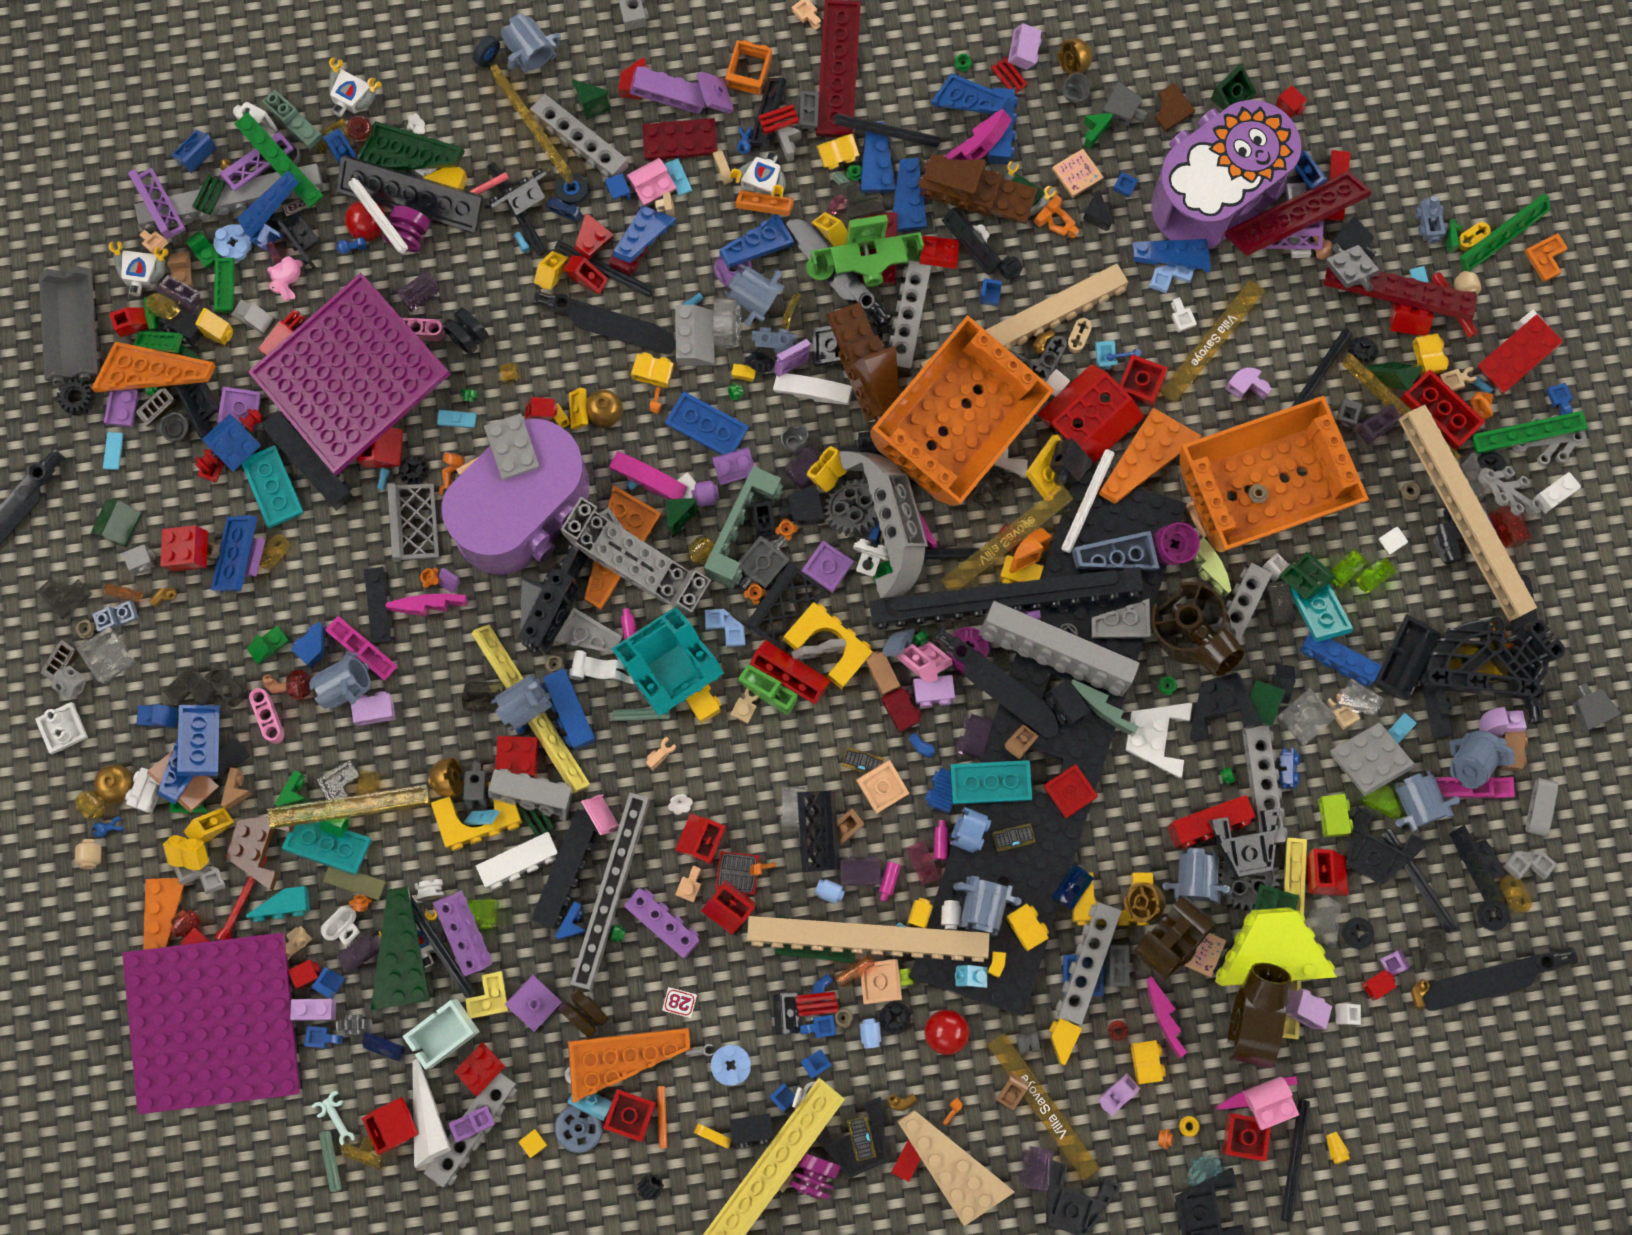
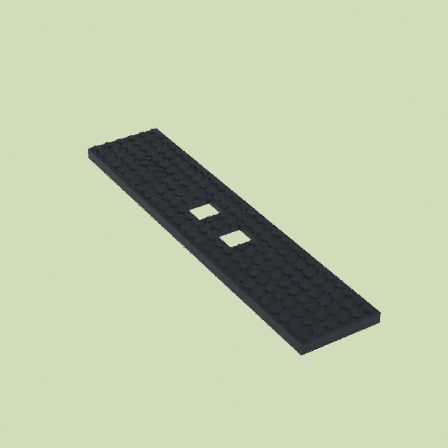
M1087 471L1078 482L1072 483L1041 579L1096 573L1099 571L1076 569L1072 551L1067 553L1061 549L1095 473ZM1104 477L1073 549L1083 545L1151 531L1153 538L1154 533L1160 528L1174 523H1181L1187 503L1136 487L1123 499L1114 504L1099 495V492L1108 480L1107 477ZM1158 561V570L1141 571L1143 594H1140L1137 598L1124 596L1115 601L1100 599L1101 601L1098 603L1083 601L1081 604L1074 606L1067 603L1062 604L1058 608L1043 606L1040 609L1041 618H1038V620L1060 628L1065 623L1073 624L1077 629L1078 637L1137 662L1144 638L1091 639V618L1125 608L1128 605L1136 604L1146 599H1149L1151 618L1167 565ZM1016 652L1009 673L1010 677L1041 700L1050 676L1062 680L1069 679L1070 682L1076 680L1109 695L1106 703L1122 709L1127 693L1126 691L1123 696L1112 695L1108 690L1096 688L1084 680H1077L1073 675L1066 672H1058L1054 667L1042 665L1033 658L1021 656L1018 652ZM999 703L980 763L1022 761L1024 755L1021 759H1018L1005 748V744L1024 724L1039 736L1029 749L1063 760L1059 775L1076 764L1096 791L1116 727L1102 719L1089 708V713L1067 728L1055 716L1058 723V732L1053 738H1046ZM1032 789V801L966 804V808L988 816L991 824L988 831L983 833L982 839H984L981 850L971 853L952 846L926 929L945 930V927L941 926L944 901H959L963 913L967 892L956 891L953 885L957 882H964L966 884L967 876H977L979 880L997 884L999 878H1006L1009 885L1013 887L1011 896L1019 897L1021 904L1011 906L1009 903L1005 904L1001 927L997 936H992L991 933L989 935L988 959H984V962H972V958H964V961H954L952 957L944 956L942 960L931 959L932 955H923V958H915L909 976L910 979L1024 1017L1092 802L1066 819L1048 794ZM1031 827L1033 840L1022 842L1021 845L1013 847L1009 845L997 848L994 835L1005 833L1006 830ZM1026 904L1029 907L1033 906L1038 913L1036 917L1040 924L1044 923L1049 931L1047 934L1048 939L1029 951L1025 950L1006 919V916ZM957 927V930H956V931H968V932H973V931L966 930V927H963V928H962V927ZM992 953H1006L1005 966L1000 977L997 978L987 973V988L956 986L955 972L957 966L988 967L989 970L992 962Z

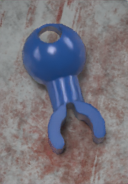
M751 126L748 127V131L745 134L743 128H739L742 138L737 144V151L740 154H747L751 150V144L748 142L753 133Z
M358 238L353 242L340 240L337 243L336 249L341 254H348L351 249L364 250L367 247L364 238Z
M115 817L111 823L107 824L102 822L95 823L92 826L91 832L95 837L100 838L111 830L123 831V826H114L122 818Z

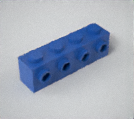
M1310 632L1306 635L1299 649L1305 656L1320 661L1322 665L1337 670L1341 675L1356 680L1362 686L1369 687L1374 683L1382 665L1332 639L1315 642Z

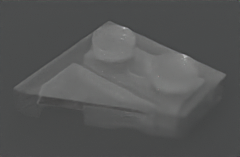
M1472 452L1460 468L1480 502L1491 489L1489 486H1483L1479 482L1478 475L1482 468H1480L1476 454Z
M1350 679L1335 707L1339 709L1342 706L1349 707L1354 712H1364L1365 714L1375 716L1384 698Z
M1323 895L1304 921L1306 927H1310L1315 936L1331 949L1336 947L1341 905L1328 895Z

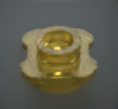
M516 363L502 364L499 367L502 373L501 380L503 382L512 379L518 380V365Z

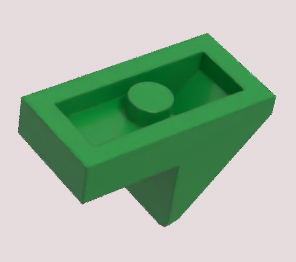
M1112 113L1085 116L1083 124L1090 129L1084 136L1086 138L1084 146L1089 150L1112 123L1114 116Z
M200 230L185 240L186 244L206 269L215 264V258H221Z
M276 626L262 637L257 634L248 646L247 651L259 665L290 641L282 630Z
M296 770L293 771L275 802L276 806L284 809L308 802L307 799L296 794L297 790H301L305 783V776Z

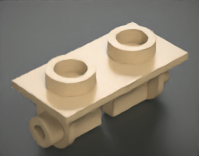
M296 926L286 935L289 939L286 943L287 960L312 940L302 926Z

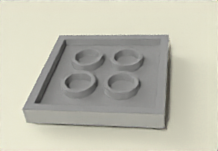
M1380 722L1330 750V755L1364 796L1415 768L1414 762Z

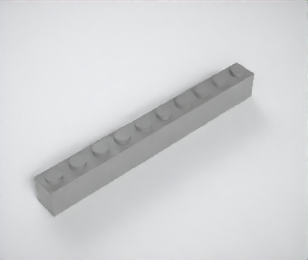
M317 163L298 167L320 192L324 191L321 171ZM276 172L255 177L235 192L226 183L211 216L227 215L233 211H245L281 176ZM218 185L215 187V189H214V191H213V193H212V196H211L210 200L208 201V203H207L205 209L208 208V206H209V204H210V201H211V199H212V197H213V195H214V193H215V191H216ZM200 189L168 196L182 223H191L193 220L209 219L211 217L192 207ZM294 190L286 197V199L300 198ZM145 203L134 204L138 225L141 229L147 232L155 231L158 227ZM162 205L160 214L168 215L170 208ZM170 220L168 228L173 227L178 222Z
M629 793L570 983L574 987L592 992L650 804V800L647 797Z

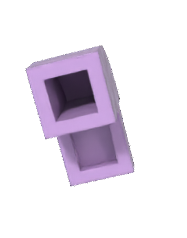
M1256 368L1239 370L1225 388L1240 400L1249 389L1263 400L1266 399L1272 390L1267 381L1258 378L1262 371Z
M1505 707L1486 712L1478 723L1480 731L1490 732L1498 738H1503L1505 732H1525L1527 728L1523 711H1506Z
M1126 1073L1099 1097L1098 1101L1101 1103V1107L1113 1116L1141 1088Z

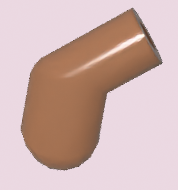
M265 675L262 678L263 686L272 694L291 691L290 683L288 682L278 683L271 675Z

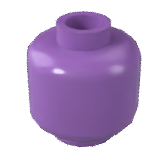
M712 481L698 482L694 486L695 490H691L692 498L697 501L699 507L715 505L719 499L717 484L714 485Z

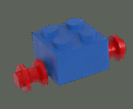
M249 408L247 410L248 415L245 418H238L242 424L229 414L202 439L212 450L210 453L205 449V455L202 458H195L197 461L195 465L202 473L205 470L210 472L209 466L212 463H219L216 459L217 457L234 471L261 446L247 431L248 429L250 432H253V426L256 423H263L261 420L263 416L256 409L252 411Z

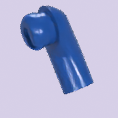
M916 733L909 737L910 742L919 754L925 755L927 758L934 756L935 748L931 744L922 741Z
M828 974L813 985L812 994L825 993V987L833 982Z

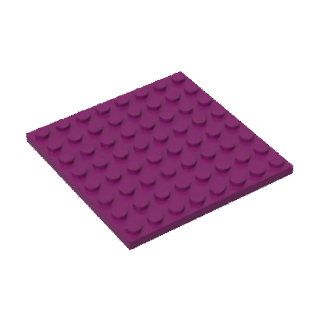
M362 273L358 274L248 371L335 475H338L451 375Z
M284 932L122 952L137 1115L301 1093L294 1022L290 1020L291 992Z

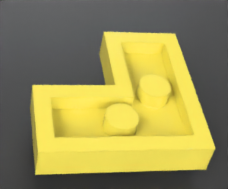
M503 972L482 975L485 995L465 999L467 1014L471 1019L509 1011V1008L505 1005L507 996Z

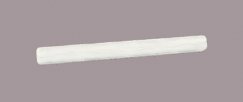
M352 178L348 183L352 191L395 249L401 254L405 253L408 250L406 243L359 180Z
M1106 449L1062 545L1061 549L1064 552L1070 553L1073 549L1113 459V451Z

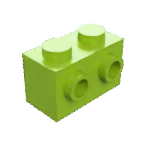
M1346 795L1320 797L1318 805L1323 838L1351 834L1353 822L1351 818L1349 819L1350 802L1349 799H1346Z

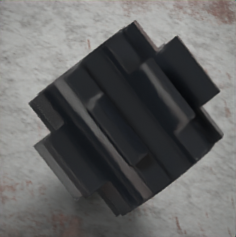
M1007 256L1001 260L1002 263L998 268L1005 279L1009 280L1011 278L1014 280L1020 276L1023 267L1017 257L1012 256L1010 258V256Z
M646 1174L637 1184L639 1186L637 1188L639 1196L644 1200L650 1201L653 1199L655 1201L664 1191L663 1180L657 1174Z

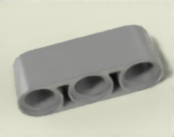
M1536 778L1525 826L1526 832L1544 837L1548 836L1556 802L1558 782Z

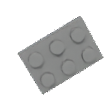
M521 413L484 426L503 481L540 469Z

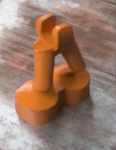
M1057 195L1041 210L1033 222L1039 227L1048 222L1050 231L1063 236L1067 234L1070 238L1074 239L1079 229L1075 226L1076 222L1060 208L1062 198ZM1054 213H1057L1066 225L1064 227L1054 225L1052 219Z
M444 452L443 461L450 466L442 469L443 485L439 488V495L442 496L443 490L452 484L451 473L463 466L465 457L462 455Z

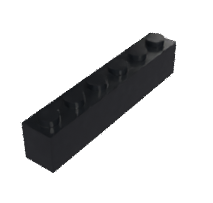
M276 411L261 424V427L334 510L337 511L354 497L350 492L352 488L346 481L342 483L339 480L340 474H333L312 447L302 438L296 428L294 429L290 425L291 422L286 416Z
M580 809L576 810L531 918L534 922L554 930L557 926L560 927L564 915H562L564 907L568 908L572 897L569 895L572 889H576L579 878L577 876L579 871H583L586 866L587 860H585L587 852L591 853L595 842L592 840L594 835L599 834L587 812Z

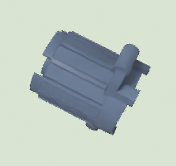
M523 13L515 15L509 19L511 23L506 29L502 27L501 36L503 41L513 53L508 57L507 67L509 69L520 66L524 73L528 72L527 70L537 69L549 59L552 60L556 57L557 54L554 48L556 49L560 45V33L545 36L535 21L528 15L524 16Z
M741 264L742 273L736 271L728 284L731 291L725 290L724 294L727 298L750 312L749 316L744 320L746 326H750L754 318L763 322L765 313L773 303L778 292H782L784 286L777 282L782 276L780 270H775L773 277L769 280L749 266Z
M348 651L344 655L343 660L320 671L311 678L310 690L315 689L318 697L314 699L322 708H336L347 701L354 704L360 695L370 689L371 683L367 672L369 666L366 662L361 663L357 658V653Z
M532 674L498 694L491 701L492 704L497 702L499 707L495 711L504 725L507 723L512 725L509 728L510 731L517 730L552 707L549 700L551 698L550 694L544 692L540 686V679H535Z
M1475 731L1466 733L1463 738L1449 741L1450 752L1454 756L1450 766V773L1453 779L1456 777L1461 781V786L1477 789L1489 780L1497 766L1515 764L1514 749L1506 746L1507 742L1504 738H1498L1490 732Z
M1430 770L1426 771L1428 776L1423 778L1421 773L1404 779L1406 785L1400 787L1399 783L1395 784L1398 796L1408 816L1404 819L1396 820L1395 824L1397 827L1409 824L1412 832L1417 831V827L1445 816L1447 818L1454 816L1450 806L1458 805L1460 799L1459 797H1453L1445 802Z
M1188 848L1187 851L1182 849L1179 859L1178 884L1168 882L1163 884L1164 890L1174 892V899L1176 901L1185 895L1191 901H1215V904H1219L1221 894L1231 895L1233 892L1232 888L1227 885L1218 886V852L1213 850L1212 855L1205 852V849Z
M967 876L966 884L964 882H957L953 885L956 891L967 892L961 918V927H966V930L990 932L992 936H997L1001 927L1005 904L1009 903L1011 906L1021 904L1019 897L1011 896L1013 887L1010 885L1006 887L997 883L979 880L977 876Z

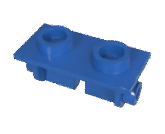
M1291 748V752L1289 749H1282V753H1280V767H1287V771H1279V785H1281V789H1289V785H1291L1294 790H1297V784H1300V774L1297 773V765H1300V754L1294 748Z

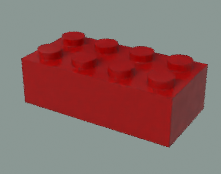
M1536 314L1479 363L1477 369L1503 396L1563 343V340Z
M1431 369L1407 390L1399 400L1405 408H1408L1409 412L1426 405L1453 453L1486 422Z
M1247 795L1172 821L1167 826L1175 849L1181 847V849L1185 850L1196 844V841L1204 843L1215 837L1208 820L1228 817L1230 831L1235 827L1237 830L1247 827L1251 824V820L1255 818Z

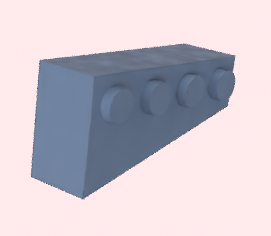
M1151 531L1083 545L1072 550L1076 569L1124 570L1140 567L1141 571H1156L1159 569Z

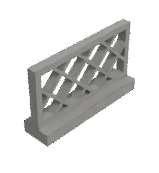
M387 484L392 563L400 562V560L439 558L434 484L396 486L395 484ZM422 489H430V496L426 501L418 495ZM408 490L413 495L407 501H404L400 497L399 491ZM414 497L423 503L417 510L409 505ZM425 505L432 510V514L427 519L419 513ZM405 507L414 512L408 520L401 515V511ZM416 515L424 521L418 529L410 523ZM426 524L433 528V532L429 537L420 531ZM406 525L415 530L409 538L402 533ZM417 533L425 539L419 547L411 541ZM429 542L434 546L435 553L427 554L422 548ZM408 543L417 549L413 554L404 555L403 548Z

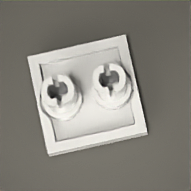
M72 702L55 710L49 709L44 715L35 718L50 754L59 752L88 738L75 705Z

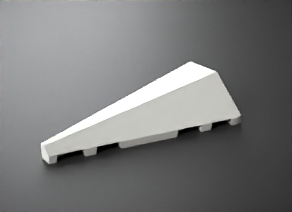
M415 1059L413 1061V1120L419 1135L414 1137V1166L419 1168L434 1161V1158L452 1150L422 1065L418 1059Z

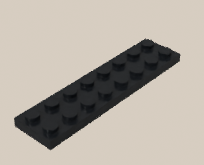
M341 156L337 192L357 197L348 185L349 181L355 178L359 180L374 202L390 208H394V206L409 207L424 214L428 219L474 233L478 230L483 202L482 195L351 156Z

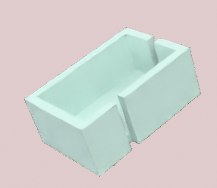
M458 999L447 1002L437 1010V1013L431 1014L402 1037L412 1051L424 1050L418 1052L415 1056L426 1070L436 1066L480 1031Z

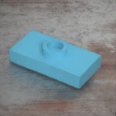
M596 1093L588 1095L575 1103H572V1094L568 1099L569 1104L602 1121L607 1116L612 1101Z

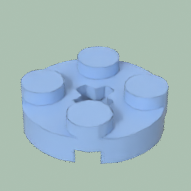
M235 224L218 229L214 238L216 252L222 258L234 257L235 262L247 256L246 254L249 250L251 251L253 243L249 241L250 237L245 234L241 225ZM233 239L235 241L238 240V242L235 243L234 247H232L231 244H229V242H231V240Z
M726 1045L718 1049L713 1055L711 1071L715 1079L721 1084L734 1086L747 1079L751 1071V1061L747 1052L741 1047ZM735 1060L734 1065L736 1069L726 1070V1062Z

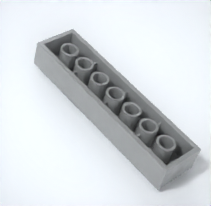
M996 601L992 603L978 634L988 642L998 643L1004 649H1012L1023 657H1030L1042 665L1052 666L1058 672H1066L1073 675L1077 680L1087 681L1092 686L1108 690L1109 693L1115 696H1123L1133 683L1140 664Z

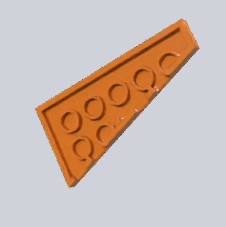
M114 342L91 389L94 392L209 382L216 366L210 361Z
M1153 408L1102 487L1099 495L1116 504L1132 492L1134 488L1144 483L1150 476L1173 461L1180 454L1183 444L1200 439L1202 436Z
M613 485L608 507L626 531L645 542L661 518L662 513ZM594 560L584 600L602 610L622 578Z
M681 1028L568 1041L572 1103L627 1079L646 1068L655 1066L663 1060L670 1059L689 1050V1029Z

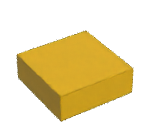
M536 1129L519 1141L530 1158L547 1146Z

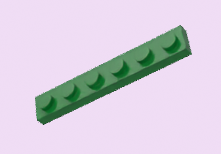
M249 112L245 113L234 123L280 176L284 175L287 171L295 175L299 183L293 190L310 209L324 197Z
M1545 194L1539 196L1460 256L1462 271L1470 272L1548 213L1551 210L1549 196Z
M1583 411L1473 434L1471 440L1475 453L1481 454L1586 431L1588 427Z

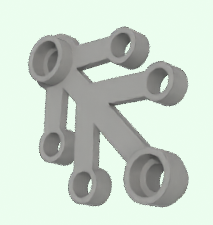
M1535 417L1530 422L1542 419L1539 417ZM1582 431L1527 443L1524 446H1513L1512 449L1516 453H1523L1528 447L1549 445L1545 452L1537 458L1538 464L1545 466L1550 462V457L1559 444L1567 443L1564 450L1556 455V461L1563 464L1569 459V454L1574 447L1582 446L1586 442L1587 437L1585 432ZM1575 434L1580 437V440L1575 438ZM1560 455H1564L1565 460H1562ZM1541 457H1545L1546 462H1543Z
M1510 466L1505 467L1502 471L1494 472L1489 468H1483L1478 475L1479 482L1483 486L1490 487L1498 505L1503 506L1508 502L1511 512L1516 516L1523 513L1524 509L1530 516H1536L1541 512L1542 503L1539 500H1530L1514 490L1528 487L1530 481L1527 477L1522 476L1517 481L1504 483L1499 479H1510L1515 474Z

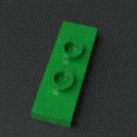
M234 257L215 258L214 312H233Z
M138 331L134 346L178 353L183 335L172 332Z

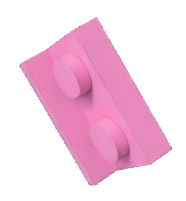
M660 158L626 175L643 206L663 197V193H671L676 190V186Z
M930 641L918 648L911 644L904 648L902 654L897 655L901 663L926 682L938 680L937 673L953 665L952 658Z
M1282 1077L1242 1091L1260 1130L1299 1115L1292 1099V1092Z

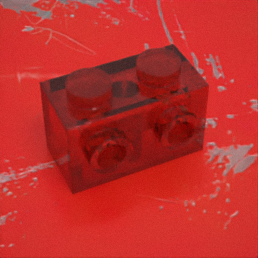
M1510 505L1502 506L1488 515L1505 549L1518 547L1532 539L1522 515H1514L1511 512Z

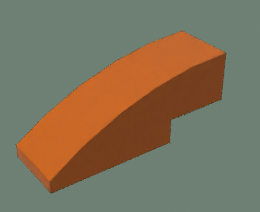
M1042 527L1028 535L1018 546L1009 572L1013 574L1039 562L1041 554L1048 550L1052 536Z

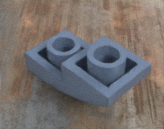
M130 600L116 607H107L92 614L98 632L110 630L139 619L134 602Z
M903 630L891 635L883 648V654L886 657L902 654L904 647L911 645L915 630Z

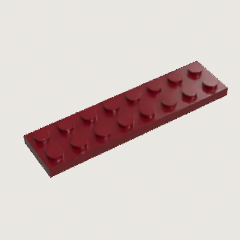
M825 0L816 136L842 137L853 134V128L835 125L833 120L837 113L854 117L861 1Z
M1347 171L1226 230L1225 237L1242 253L1249 256L1370 197L1371 190Z
M1327 266L1324 286L1472 321L1474 318L1477 295L1469 291H1460L1452 287H1443L1432 282H1422L1414 278H1406L1394 273L1389 274L1379 271L1377 276L1368 280L1374 286L1371 291L1367 292L1361 284L1346 289Z

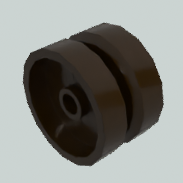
M577 988L572 993L571 1000L578 1007L575 1008L569 1002H564L558 1010L590 1039L597 1033L596 1027L590 1021L593 1020L598 1025L603 1026L610 1018L591 997L586 996Z

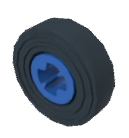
M487 36L481 40L472 55L474 63L479 67H485L491 63L499 52L500 42L494 36Z
M569 172L563 174L556 182L555 191L557 198L567 205L582 203L588 195L587 181L578 173ZM575 186V191L571 190L569 192L568 187L573 188Z

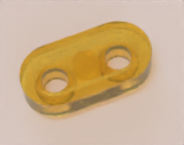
M152 294L146 300L148 309L164 319H171L179 312L178 305L162 294Z
M275 535L264 545L259 564L261 568H272L289 550L290 543L285 536ZM281 541V545L276 546V542ZM268 555V559L263 561V557Z
M1511 874L1503 877L1500 886L1511 908L1518 913L1528 911L1532 906V900L1522 880L1516 879ZM1510 881L1515 882L1514 888L1510 886ZM1520 899L1525 901L1524 906L1519 903Z

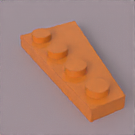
M178 878L146 879L143 950L169 947L172 936L171 931L177 918L176 913L182 900L183 888L186 883L180 885Z

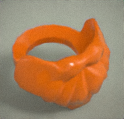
M1479 391L1474 394L1470 403L1473 410L1485 420L1493 416L1491 408L1493 394Z

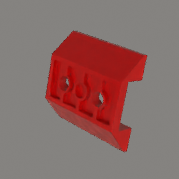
M1092 364L1037 414L1049 428L1053 426L1065 439L1073 438L1093 461V464L1103 456L1106 449H1111L1144 418L1133 398L1107 372ZM1107 394L1111 400L1108 403H1103L1100 400V396ZM1074 420H1081L1083 426L1075 428L1072 422Z

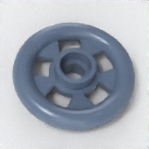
M570 1105L563 1109L557 1117L555 1123L556 1138L561 1146L568 1151L574 1153L587 1152L600 1141L603 1134V1121L589 1114L587 1121L579 1118L580 1113L585 1111ZM571 1114L574 1119L568 1125L565 1119ZM577 1124L582 1125L583 1128L581 1132H577L575 1130V1126ZM589 1124L595 1125L594 1134L588 1133ZM567 1130L573 1136L569 1140L566 1139L563 1133ZM586 1137L587 1143L578 1145L577 1138Z

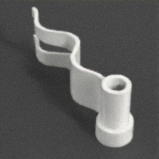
M575 651L572 668L569 670L568 675L570 679L584 680V676L604 680L618 679L634 684L629 676L616 670H625L619 660H599L586 657V652Z

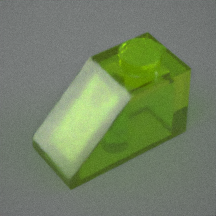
M1354 549L1331 570L1336 576L1332 582L1340 588L1343 587L1368 561Z
M1385 557L1371 565L1355 580L1359 588L1368 594L1398 571Z
M1387 784L1366 796L1362 795L1359 801L1393 820H1396L1401 815L1392 788Z
M496 899L467 900L476 925L481 926V929H493V925H498V901Z

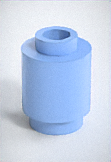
M820 879L814 894L818 895V898L836 905L837 901H842L845 891L842 890L843 886L827 879L825 881Z
M875 1018L864 1019L863 1024H859L861 1043L864 1044V1048L880 1047L881 1033L879 1022H875Z

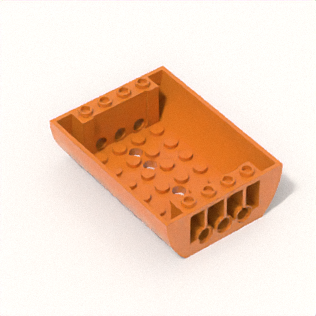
M967 315L872 427L871 438L879 452L897 465L900 470L907 473L913 481L934 499L949 505H959L1054 392V389ZM974 386H980L982 388L981 395H977L974 393ZM962 400H968L971 407L965 409L961 404ZM944 427L947 430V436H940L938 429ZM928 441L935 443L936 449L934 451H930L927 448L926 444Z
M1324 396L1183 444L1180 449L1181 476L1190 498L1194 502L1195 510L1207 534L1208 541L1218 552H1225L1369 500ZM1297 469H1305L1307 473L1306 476L1302 477L1298 475ZM1286 474L1289 477V482H1282L1279 476ZM1256 484L1263 485L1268 491V497L1263 503H1254L1250 500L1248 494L1245 493L1244 488L1246 486L1252 487ZM1255 491L1257 496L1262 495L1260 491ZM1227 493H1234L1237 499L1235 501L1228 500Z

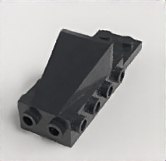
M572 543L568 547L566 558L562 559L560 563V570L552 568L551 572H548L545 576L544 585L524 576L522 578L521 620L518 638L522 641V645L527 647L526 650L533 654L539 652L546 656L548 655L581 589L576 580L588 556Z

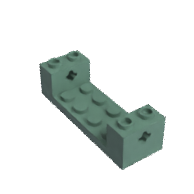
M755 466L752 467L704 566L706 577L734 589L735 585L740 584L743 578L741 565L739 562L728 558L730 552L729 545L731 541L735 542L739 533L737 529L739 525L744 524L747 517L745 515L747 508L751 509L755 498L762 501L771 500L773 506L776 500L780 501L783 495V485L781 484L780 477Z

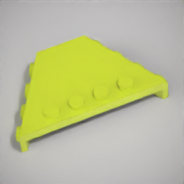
M1289 907L1251 910L1250 914L1244 919V926L1241 932H1238L1235 936V943L1232 949L1225 956L1226 961L1224 965L1217 971L1215 982L1221 986L1241 985L1251 966L1261 962L1271 963L1285 969L1290 974L1291 981L1333 978L1337 976L1334 973V965L1330 960H1326L1324 956L1325 950L1319 943L1315 942L1314 937L1316 936L1310 927H1306L1303 914L1299 910L1296 911Z

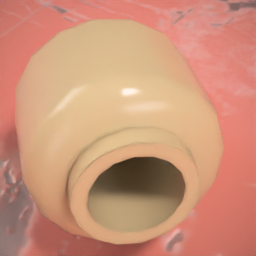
M1464 271L1454 280L1456 290L1469 291L1477 296L1481 291V284L1476 273Z
M84 839L82 843L75 846V863L81 869H94L96 865L101 863V845L94 843L95 840Z

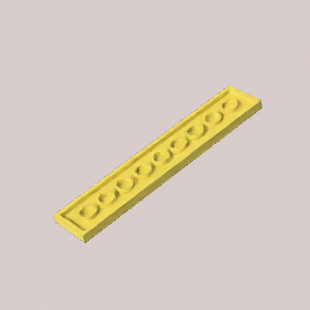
M818 1078L703 1235H746L845 1099L825 1081Z

